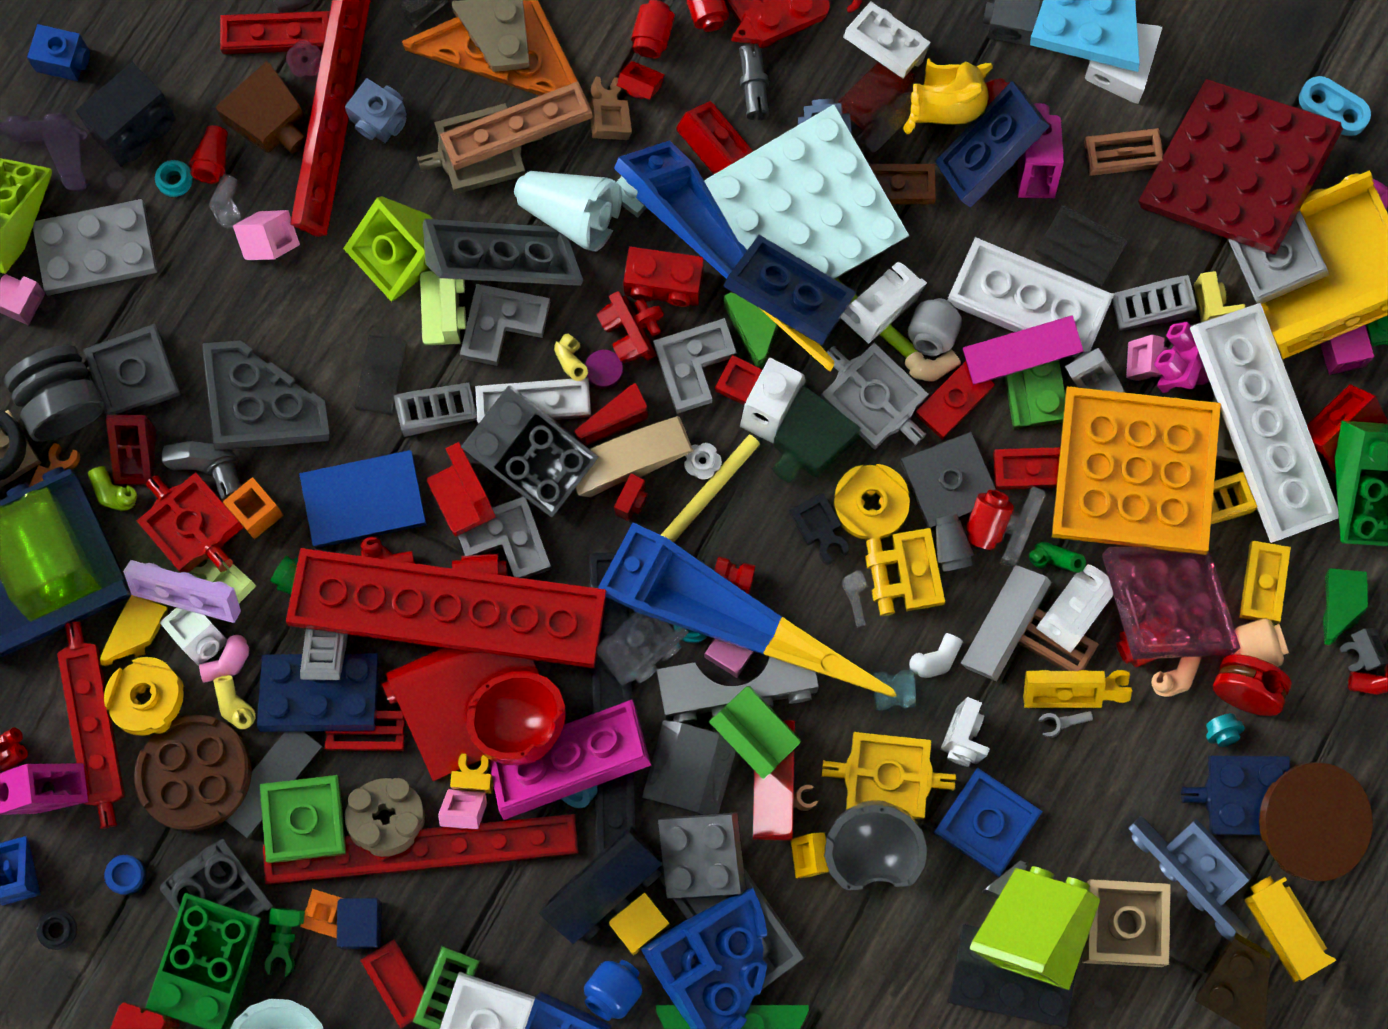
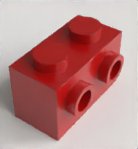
M629 246L623 281L624 294L635 300L666 301L669 304L681 307L689 305L698 306L704 273V258Z

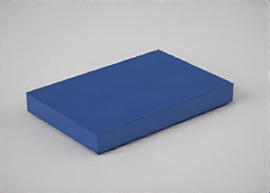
M411 450L299 473L312 544L315 549L427 525Z

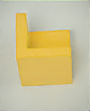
M643 893L609 921L610 927L633 956L641 950L642 946L658 937L670 927V923L646 893Z

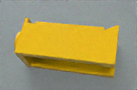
M1270 875L1252 885L1250 888L1254 894L1244 899L1293 982L1302 981L1336 960L1324 953L1327 947L1290 886L1284 887L1282 884L1287 881L1286 877L1274 882Z

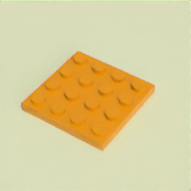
M1067 386L1052 537L1206 555L1209 550L1221 403Z

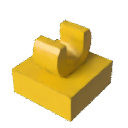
M462 753L458 761L462 772L452 771L450 787L453 790L482 791L492 794V775L486 774L490 766L489 759L482 755L480 767L476 770H470L467 767L468 755Z
M825 832L811 833L791 840L796 878L812 877L829 872L824 857L826 846Z

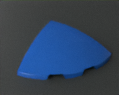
M753 888L746 889L742 894L731 896L698 913L640 948L666 993L691 1029H741L746 1023L747 1018L745 1014L754 996L761 993L767 969V963L763 960L764 950L762 938L767 936V928L760 902Z

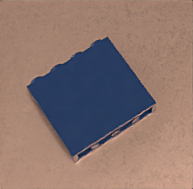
M58 467L42 475L43 481L29 487L28 483L18 485L6 492L7 498L0 500V659L65 629V624L80 622L131 597L126 578L77 473L70 468L64 470L63 467Z

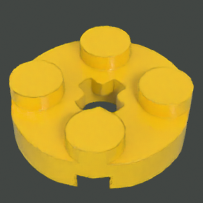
M886 465L855 466L846 472L837 484L833 504L834 512L842 527L854 537L865 540L889 537L902 527L908 516L910 498L907 484L898 472ZM875 493L881 497L878 502L881 508L877 511L873 508L869 511L864 508L865 501L862 497L865 494L870 497L874 496Z
M152 657L132 660L133 664L128 665L123 670L119 668L110 677L104 692L105 707L109 711L114 723L127 733L140 736L164 733L170 728L172 721L181 709L184 697L183 681L162 660ZM146 688H150V693L152 694L150 700L141 705V702L136 699V695L144 693Z

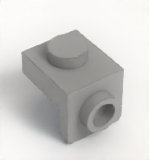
M1100 348L1081 353L1074 359V362L1065 366L1078 388L1125 393L1115 371Z

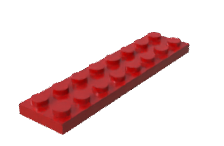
M300 548L286 623L292 627L595 668L606 602V589Z

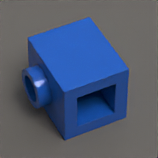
M37 24L27 56L34 70L39 73L78 81L81 70L87 68L90 58V51L81 35Z

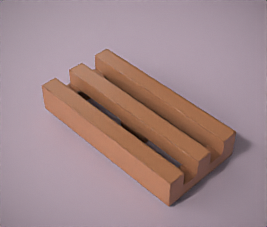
M1159 128L1087 136L1084 140V145L1087 149L1086 158L1087 162H1089V176L1157 168L1160 161H1163ZM1143 141L1153 142V145L1125 147L1105 151L1095 150V147ZM1153 154L1155 155V157L1137 158L1103 163L1097 162L1109 159L1127 158Z
M1037 608L1032 619L1035 618L1041 621L1046 613ZM1032 619L1030 620L1025 631L1079 661V664L1075 665L1027 637L1024 633L1018 644L1064 671L1085 669L1099 645L1097 642L1084 635L1078 644L1087 649L1083 654L1075 648L1070 653L1036 629L1037 626L1031 623Z

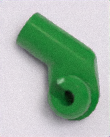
M1045 541L1035 544V549L1029 553L1030 562L1037 568H1044L1049 563L1079 573L1086 566V559L1082 554Z

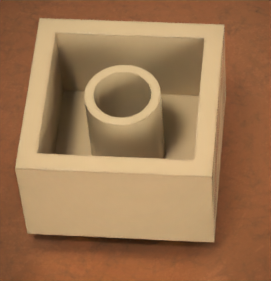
M1109 880L1087 881L1086 883L1090 885L1089 891L1101 900L1082 952V963L1164 967L1169 965L1170 884Z

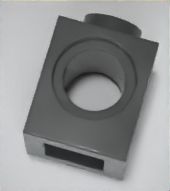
M994 0V3L987 2L982 23L989 25L987 38L1030 46L1040 0Z

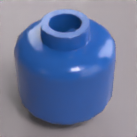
M609 960L602 962L584 985V994L587 998L585 1000L586 1006L595 1015L606 1021H610L611 1018L621 1019L625 1017L643 993L642 985L637 978L639 971L625 960H620L619 963Z

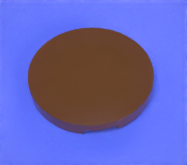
M206 715L181 716L172 721L170 728L166 732L161 734L155 733L143 751L140 750L134 771L136 793L142 806L161 824L183 832L207 830L228 819L243 802L251 782V758L242 738L227 724Z
M1309 762L1295 765V767L1281 775L1276 782L1271 783L1261 804L1259 826L1262 841L1266 842L1271 855L1279 865L1278 867L1283 871L1303 880L1328 881L1345 875L1360 862L1370 843L1373 818L1368 797L1362 786L1351 774L1332 764Z

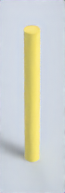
M749 434L661 535L674 543L760 445L759 441Z

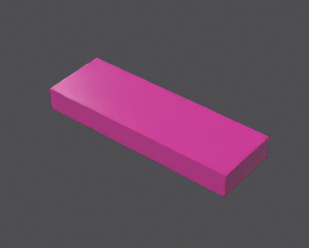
M1073 315L963 347V353L973 385L1084 352Z

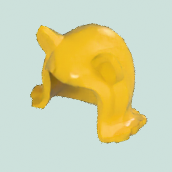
M928 58L924 85L913 84L911 112L903 127L905 133L910 134L915 128L916 123L959 125L976 120L985 112L989 95L984 79L993 69L992 63L975 66L965 61L961 65H936Z

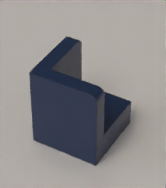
M343 898L338 900V948L379 949L381 947L382 901L378 898Z

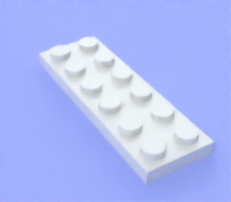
M1261 303L1190 327L1217 402L1221 403V413L1251 493L1256 501L1257 509L1270 543L1338 519L1339 514L1336 501Z

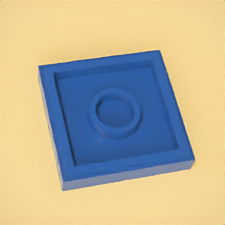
M977 767L934 831V834L997 877H1000L1043 811Z

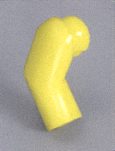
M567 333L562 336L559 342L556 341L554 351L564 372L573 380L582 381L588 375V369L574 355L575 351L580 348V342Z
M226 675L214 679L213 682L221 716L238 729L249 728L255 721V712L252 706L236 695L233 677Z

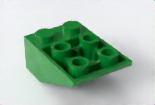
M1341 421L1335 452L1340 542L1345 544L1388 546V424Z
M185 893L145 1008L204 1029H230L244 991L261 918Z

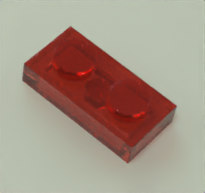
M878 62L838 103L842 104L843 112L850 113L851 120L862 130H865L915 81V75L909 71L902 78Z

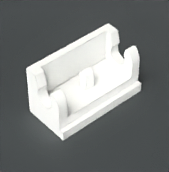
M897 262L892 266L894 271L888 269L882 277L850 303L841 316V319L868 344L917 301L927 284L926 281L922 278L919 279L902 263Z
M1089 564L1084 568V572L1081 571L1074 575L1036 627V629L1070 653L1122 584Z

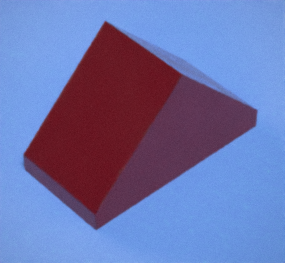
M107 415L106 424L114 484H146L149 479L153 483L156 443L155 426L146 415Z

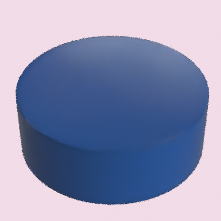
M120 855L113 858L107 864L104 878L107 886L113 892L120 895H131L138 892L144 885L146 870L143 863L137 858L130 855Z

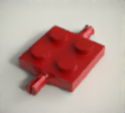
M196 472L182 484L170 489L158 475L153 476L152 479L159 488L149 479L146 486L158 499L150 510L136 520L180 573H189L208 558L220 572L227 571L219 559L221 558L229 568L232 566L233 561L221 548L224 543L244 528L237 518Z

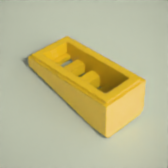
M1244 472L1214 481L1213 493H1220L1225 509L1219 511L1213 494L1211 524L1253 513L1257 509L1256 501L1251 493ZM1233 488L1239 505H1232L1227 489Z

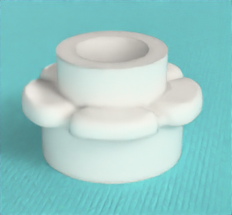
M702 443L699 446L696 444L692 445L693 452L685 455L687 458L684 462L686 471L690 475L702 480L713 477L722 464L721 456L716 453L717 449L709 443ZM705 458L706 463L701 464L699 459Z

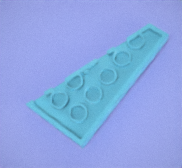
M1043 0L1031 35L1030 45L1138 72L1140 61L1135 0Z

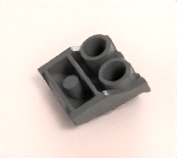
M663 720L642 799L668 804L703 815L719 814L736 750L719 733L684 723Z
M224 839L203 849L175 870L160 886V891L177 914L185 893L253 916L273 907L266 894L241 864Z

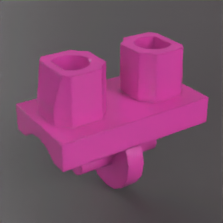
M1188 322L1170 326L1166 337L1174 346L1172 349L1162 351L1154 363V366L1161 373L1157 387L1163 393L1169 392L1174 387L1194 389L1196 384L1203 385L1209 381L1190 330L1191 325Z

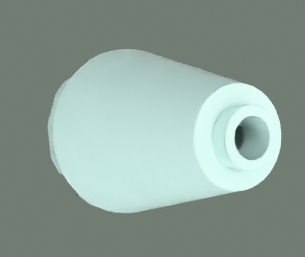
M529 171L525 176H521L517 180L514 188V195L517 197V203L520 207L582 248L595 252L601 249L610 238L613 230L607 227L611 217L618 219L621 210L622 187L611 178Z

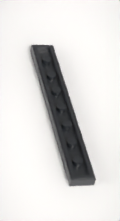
M617 552L589 553L590 587L598 588ZM607 597L595 668H592L593 714L632 700L629 607ZM634 772L597 785V794L595 795L597 856L631 825L635 829Z

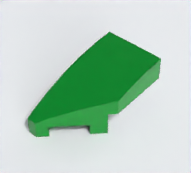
M1328 568L1325 576L1327 609L1323 616L1325 645H1331L1341 633L1349 627L1353 628L1358 624L1361 615L1366 612L1368 607L1367 572Z

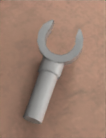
M1091 711L1060 718L1055 714L1046 713L1039 718V722L1052 719L1057 723V727L1053 732L1043 733L1044 737L1054 738L1059 735L1061 729L1092 721L1093 716Z

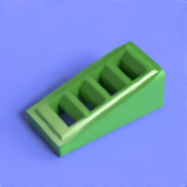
M441 946L412 1022L429 1029H440L443 1020L425 1014L428 1006L444 1013L446 1012L447 1004L431 998L434 991L451 997L453 989L437 983L440 976L456 982L458 974L444 969L445 962L448 961L466 968L464 974L474 977L480 962L479 960Z

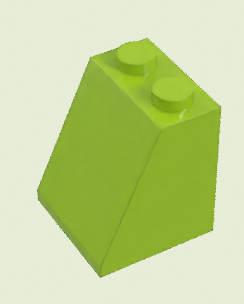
M1032 866L1030 872L1015 868L974 937L970 950L997 967L1069 990L1101 899L1089 891V884L1081 880L1067 877L1064 883L1054 880L1052 872Z

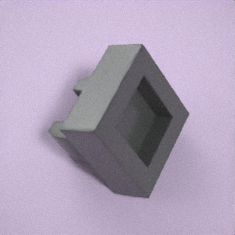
M1367 628L1352 634L1354 642H1347L1340 647L1341 653L1351 651L1352 649L1359 653L1358 662L1348 666L1349 671H1360L1364 668L1367 671L1374 670L1388 664V654L1376 628Z

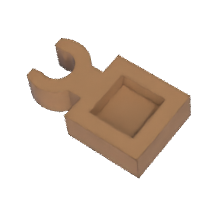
M597 76L591 85V94L594 97L589 104L593 118L590 119L592 138L628 140L632 134L628 100H617V96L621 91V88L616 86L618 78L613 79L610 84V90L602 87L601 78Z

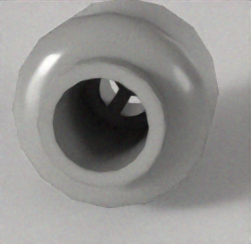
M937 298L923 301L915 309L908 327V337L913 343L914 348L924 355L937 356L948 352L955 344L962 326V317L952 303L945 299Z

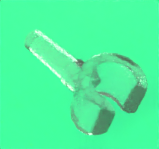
M858 570L845 576L842 580V587L852 604L856 627L866 625L858 593L868 588L862 572Z

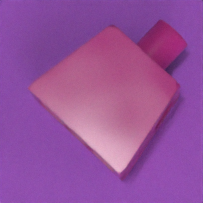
M1036 103L1034 104L1049 124V127L1018 158V198H1055L1064 164L1061 118L1057 115H1050L1048 105Z
M84 763L25 764L0 773V815L37 814L88 802ZM46 782H51L55 787V793H53V790L42 793L43 785Z

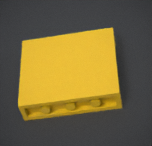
M1370 170L1362 174H1351L1345 177L1339 184L1330 188L1316 189L1310 192L1300 208L1301 214L1328 269L1329 276L1261 304L1282 359L1388 315V213L1374 186Z

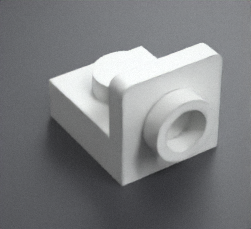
M175 608L160 622L181 649L198 666L215 656L226 645L227 639L203 614Z

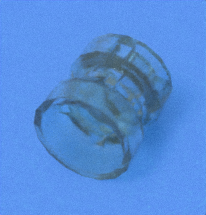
M912 669L900 670L898 674L891 676L885 671L873 672L875 678L893 688L896 696L890 697L874 691L876 711L889 710L892 705H900L903 709L916 707L915 680Z

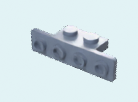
M1142 816L1135 820L1129 827V830L1133 833V841L1142 851L1146 853L1151 852L1159 860V867L1164 875L1173 882L1178 881L1188 891L1187 897L1198 910H1206L1216 921L1215 927L1223 937L1230 941L1234 934L1238 933L1247 939L1251 933L1250 929L1225 902L1242 888L1252 876L1197 819L1169 844Z

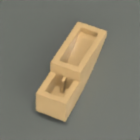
M676 416L646 426L591 448L590 450L599 458L575 488L579 496L591 498L619 483L627 482L630 474L642 477L693 452L680 417Z

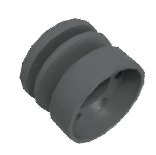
M62 345L39 351L17 363L5 375L4 383L12 394L13 402L18 407H24L20 417L34 441L44 442L70 435L95 421L104 411L105 404L96 385L92 380H85L89 371L85 364L82 363V357L75 346Z

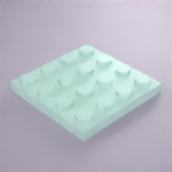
M835 105L828 107L704 180L737 240L747 250L760 234L833 279L838 278L909 236Z

